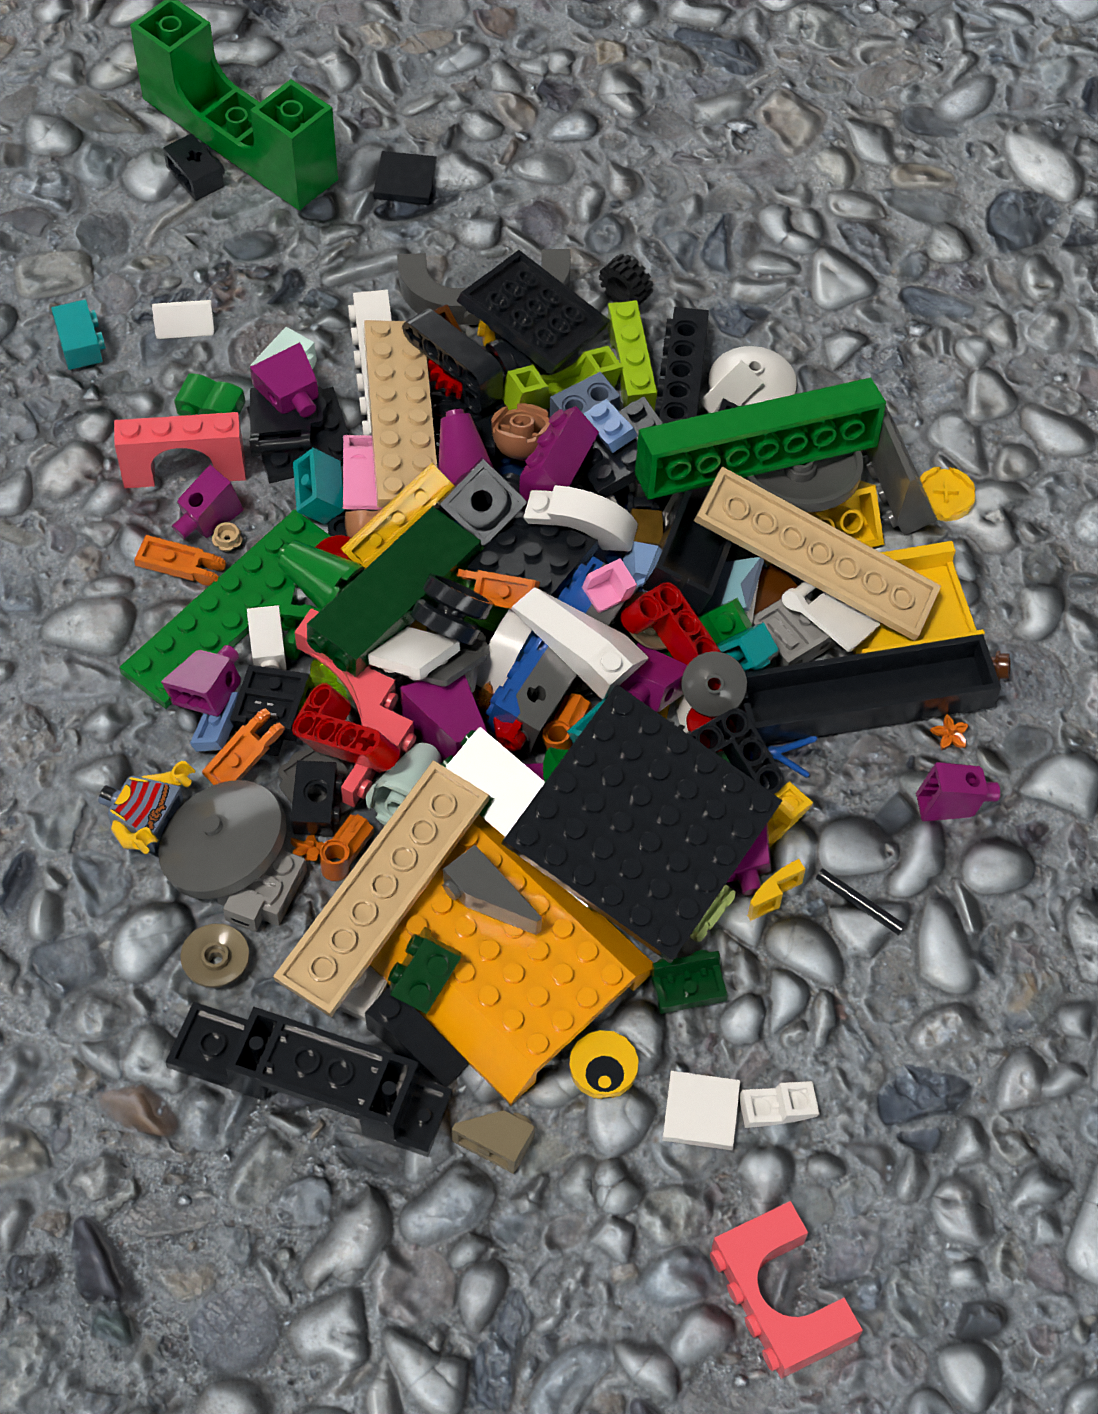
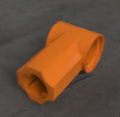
M574 693L565 695L553 721L546 724L543 728L542 735L547 750L550 747L569 750L573 745L567 731L592 710L591 702L584 699L582 695Z
M350 814L334 837L322 844L320 848L321 873L327 880L340 881L348 876L350 865L374 834V827L366 818L359 814ZM333 858L341 859V860L338 861V862L329 861L330 859H333Z

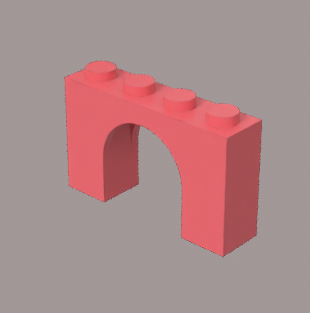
M238 412L114 420V445L124 489L155 487L154 458L164 451L176 448L193 449L204 453L212 461L213 467L229 481L246 480L245 453Z
M791 1201L715 1237L711 1248L712 1252H710V1258L714 1267L719 1273L723 1271L730 1283L727 1284V1289L731 1299L736 1305L741 1304L747 1315L744 1317L750 1334L753 1338L758 1336L765 1348L762 1350V1355L771 1371L776 1370L781 1379L858 1341L863 1331L845 1297L812 1314L801 1317L783 1315L772 1309L763 1299L757 1280L761 1268L772 1259L803 1245L808 1235V1231Z

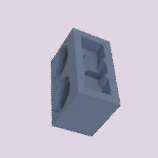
M599 372L551 396L550 416L558 410L562 409L565 411L574 406H577L584 414L594 405L599 404L605 399L619 411L620 395L605 376Z

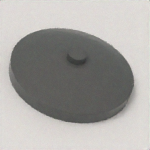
M856 451L744 477V479L805 512H818L842 504L855 493L861 481L863 456L861 451Z
M227 781L200 791L187 800L174 813L162 833L158 858L163 874L179 892L198 899L220 898L244 889L267 871L283 846L286 836V817L283 808L267 788L250 781Z

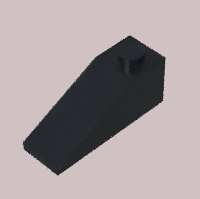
M389 988L365 1012L367 1029L401 1056L419 1062V1070L437 1084L449 1087L468 1066V1061L414 1007L391 996Z

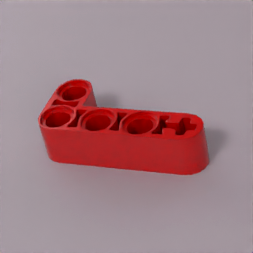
M662 583L648 591L621 613V622L627 631L639 634L652 626L672 657L686 665L703 653L721 652L681 591L672 583ZM714 677L708 681V687L711 690H718L721 686L718 678Z
M322 683L317 685L309 694L292 725L293 734L314 751L379 771H387L395 766L400 757L399 748L378 730L345 721L351 710L350 702L329 684Z

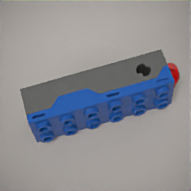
M593 556L587 566L582 563L572 577L573 581L569 588H564L558 600L613 627L623 611L626 600L601 613L596 611L582 586L590 572L607 564ZM538 635L536 637L532 636L521 660H516L507 674L508 679L503 687L499 686L490 700L491 704L485 713L489 716L485 728L496 734L497 741L503 747L510 751L522 750L527 754L531 753L542 736L543 728L551 722L565 695L570 693L580 678Z

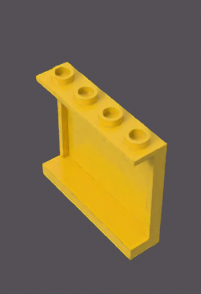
M953 541L880 552L941 585V588L921 633L915 641L880 622L879 627L853 650L854 655L985 634L983 629L976 630L953 564L956 552Z

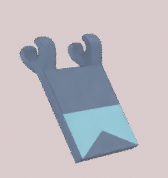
M755 557L725 562L713 596L699 615L735 598H738L745 612L749 611L764 559Z

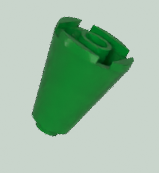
M296 540L290 544L288 542L285 543L277 555L279 567L314 605L321 610L365 570V567L357 562Z

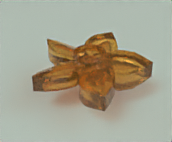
M490 681L482 687L481 691L475 689L472 692L479 712L482 710L487 718L489 716L485 713L491 704L490 700L493 696V686Z

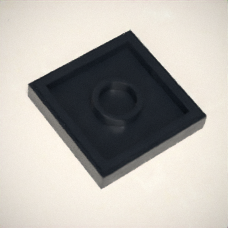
M382 151L373 191L374 199L429 205L437 156Z

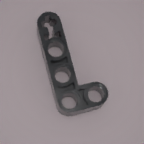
M427 308L403 323L402 329L407 340L462 383L463 400L471 412L480 414L503 398V372L497 359L432 309Z

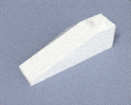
M536 587L511 608L602 700L611 693L616 685L624 682L649 658L625 634Z

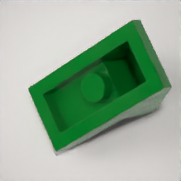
M295 584L258 605V607L279 605L283 631H290L294 627L298 628L311 608L318 612L321 611L320 608L312 605H297L298 595Z
M738 598L698 616L716 645L752 626Z

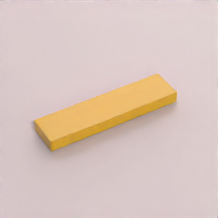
M432 462L341 547L342 551L352 561L361 564L366 569L431 507H434L454 486L453 483Z

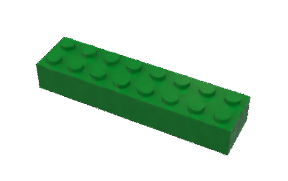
M870 377L642 428L638 432L635 475L647 499H653L712 485L721 467L744 478L878 447L886 401Z

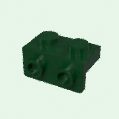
M424 927L419 935L413 934L405 949V952L408 953L402 964L397 962L389 974L388 981L391 982V996L427 1014L460 961L461 952L431 937V930Z
M699 950L687 957H675L671 963L661 958L652 964L651 980L660 1014L727 1001L728 995L720 969L721 957L719 951Z

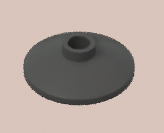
M706 652L695 657L683 673L682 691L684 697L694 710L703 715L719 716L730 709L737 708L746 693L747 680L742 666L732 656L722 652ZM715 677L720 680L721 686L718 690H711L708 687V681L711 678Z

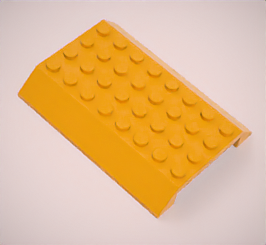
M478 815L373 959L370 966L391 986L388 977L392 968L397 962L402 964L408 954L405 952L409 940L413 934L419 935L424 927L431 930V937L460 951V961L428 1013L425 1014L418 1009L416 1010L468 1061V1064L512 1105L536 1083L537 1073L627 988L634 991L651 975L653 962L604 916L594 909H588L562 886L501 843L505 836ZM476 845L542 917L541 932L537 935L469 909L459 899H451L442 886L443 869L472 846Z

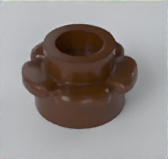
M997 651L996 656H991L1000 682V679L1010 678L1011 663L1010 653Z

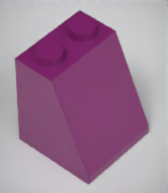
M465 674L448 686H439L419 681L400 687L402 716L413 721L414 734L423 743L433 745L440 753L442 761L450 755L454 757L462 748L460 745L461 741L471 730L476 731L481 727L487 732Z

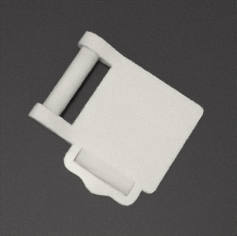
M805 581L795 589H788L782 595V602L787 608L801 612L848 652L853 651L880 625L879 621L825 592L808 605L804 597L816 587Z

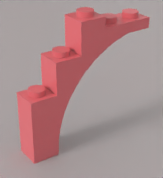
M311 608L295 631L297 649L320 661L340 679L355 702L361 724L378 730L394 743L400 750V759L404 752L407 753L414 746L416 736L414 735L413 721L392 711L398 700L395 680L375 671L376 666L368 665L357 677H354L349 672L338 669L333 661L323 653L315 652L307 642V623L319 612ZM356 764L341 786L343 803L355 807L360 798L365 799L367 792L372 786L373 777L377 772L381 773L382 771Z

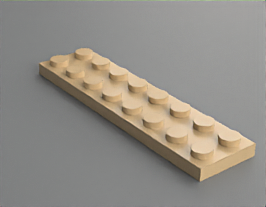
M364 320L363 330L377 507L384 508L432 462L437 467L427 356L413 346L405 337L402 325L406 321ZM437 503L434 508H439L440 504Z
M721 467L694 519L696 523L914 641L919 637L941 588V585L724 467Z
M433 760L274 974V980L332 1017L490 800L489 794Z

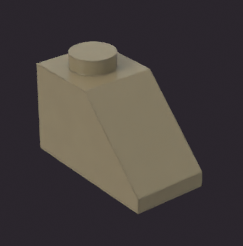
M502 1110L455 1123L452 1128V1142L514 1174L534 1140L535 1126L531 1125L532 1122L520 1113L514 1112L512 1115Z

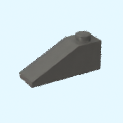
M476 845L472 846L443 869L442 886L451 899H459L469 909L537 935L541 932L542 917Z

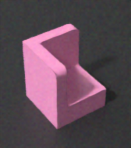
M621 558L590 572L586 576L582 589L596 611L601 613L630 599L637 583Z

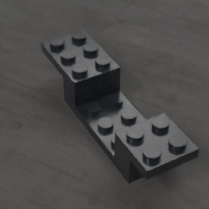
M193 1001L165 1062L167 1068L263 1101L270 1088L360 1119L362 1135L426 1157L430 1154L453 1095V1089L420 1078L419 1062L257 1007H253L247 1020Z

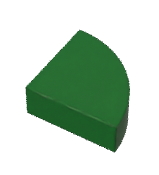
M296 627L292 628L283 639L285 657L295 661L302 652L296 646Z

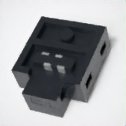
M249 665L230 718L235 731L237 732L243 725H247L260 710L266 708L271 713V716L255 733L261 738L271 726L281 723L285 730L274 743L268 746L269 750L265 753V755L279 756L284 740L297 742L298 737L293 734L292 725L309 694L315 687L310 674Z

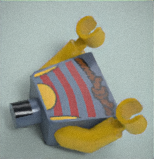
M186 761L178 762L171 771L165 773L144 775L142 777L130 776L121 790L108 785L103 787L98 802L110 807L108 816L111 823V831L124 849L141 850L143 854H147L149 851L156 852L167 823L184 804L179 785L182 784L184 787H189L192 780L187 776L196 772Z

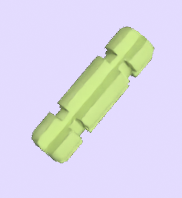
M726 884L690 935V938L696 942H701L704 939L707 931L711 930L725 912V908L735 899L736 892Z

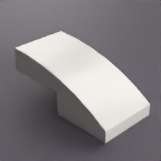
M812 1081L779 1083L776 1088L742 1090L739 1094L745 1128L786 1124L814 1118L819 1115Z

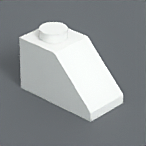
M279 605L248 608L247 617L253 665L287 670Z

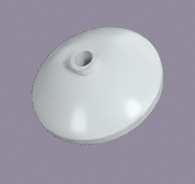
M743 346L729 350L722 354L710 369L709 391L740 360L764 382L741 406L794 395L796 392L797 380L792 366L778 353L763 347Z

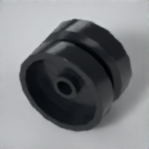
M430 573L423 586V590L435 601L425 598L418 599L410 615L421 624L443 636L465 644L474 645L481 632V628L469 617L478 620L487 619L494 603L462 584Z

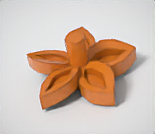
M946 714L943 726H935L930 729L933 734L942 737L940 741L941 750L948 748L951 743L958 748L966 747V740L963 734L968 724L959 722L954 725L953 719Z
M314 835L307 836L304 842L295 838H291L290 841L296 847L293 850V854L297 856L304 855L306 861L318 860L323 842H317Z

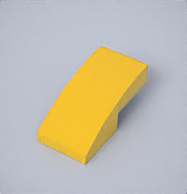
M790 781L777 793H774L783 801L768 821L770 847L813 804V801Z
M800 859L787 864L761 885L750 901L747 915L750 921L780 908L783 892L802 884L806 869Z

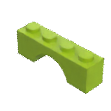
M636 300L608 303L607 318L610 321L607 329L611 348H615L617 358L623 366L620 373L623 406L625 408L630 403L645 397L655 411L657 390L638 302Z
M604 346L583 352L572 365L555 374L540 375L534 365L514 369L507 372L503 384L502 400L509 410L517 409V404L522 403L536 405L543 409L550 408L551 396L599 372L615 388L623 366L611 348Z

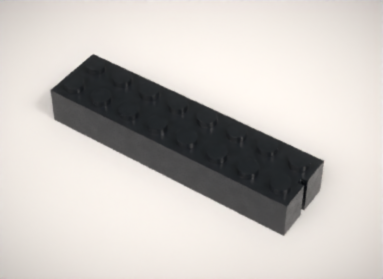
M723 398L714 412L739 406ZM711 485L679 493L642 585V589L650 591L662 583L674 584L681 591L697 617L713 596L733 543L694 521Z
M980 634L745 672L747 680L746 693L737 709L745 711L765 745L804 739L811 736H822L944 716L946 714L993 708L998 699L1001 685L984 635Z

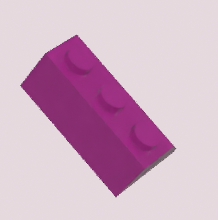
M577 406L565 411L562 409L558 410L550 417V424L547 430L538 438V445L535 451L526 459L525 463L527 465L520 475L519 494L527 503L531 490L553 491L555 485L569 487L596 439L599 431ZM527 503L523 506L522 510L526 509Z

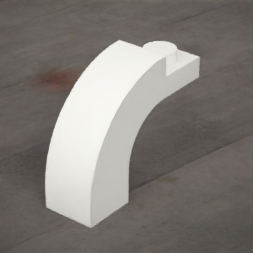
M556 485L553 491L531 490L523 517L528 524L559 525L582 531L597 539L598 545L602 550L631 551L638 526L634 517L617 503L589 491Z
M511 609L508 610L497 627L488 645L489 654L486 655V660L480 664L477 674L476 685L492 693H495L499 686L503 687L508 679L507 674L516 660H521L524 655L523 651L532 636H537Z

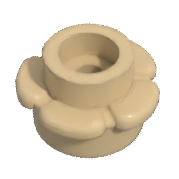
M224 522L215 528L212 542L214 546H218L221 551L226 552L238 548L243 538L240 536V529L235 524Z

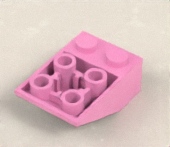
M343 435V509H350L351 511L383 509V507H377L372 435Z

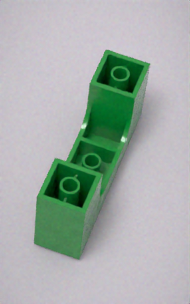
M164 0L130 24L142 97L145 101L299 211L338 180L333 108L292 79L263 101L259 102L233 84L220 68L215 57L211 23L179 0Z

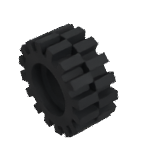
M620 254L612 259L600 270L599 280L602 281L600 283L601 287L606 288L604 293L606 295L610 294L612 297L610 300L613 303L615 301L637 300L639 306L653 292V288H651L653 281L648 280L651 276L649 273L644 272L646 268L643 265L640 267L638 265L639 261L636 259L631 261V256L629 255L624 256V254Z

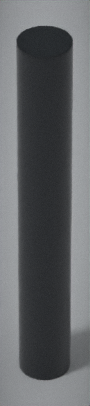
M824 868L816 876V880L898 936L904 930L905 923Z

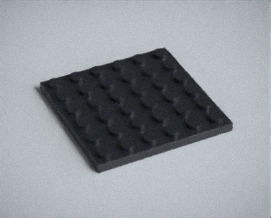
M616 685L507 833L501 844L671 963L783 800L625 689Z

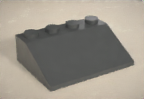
M885 406L878 447L861 450L863 456L868 454L870 462L866 463L867 469L872 479L878 478L880 486L876 487L882 503H889L891 509L886 511L891 525L893 528L899 526L905 536L938 521L897 425L887 406Z

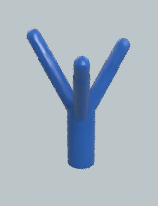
M816 736L800 739L783 746H766L774 759H777L805 778L810 776L808 771L783 756L782 753L817 741ZM750 750V759H752L753 755Z

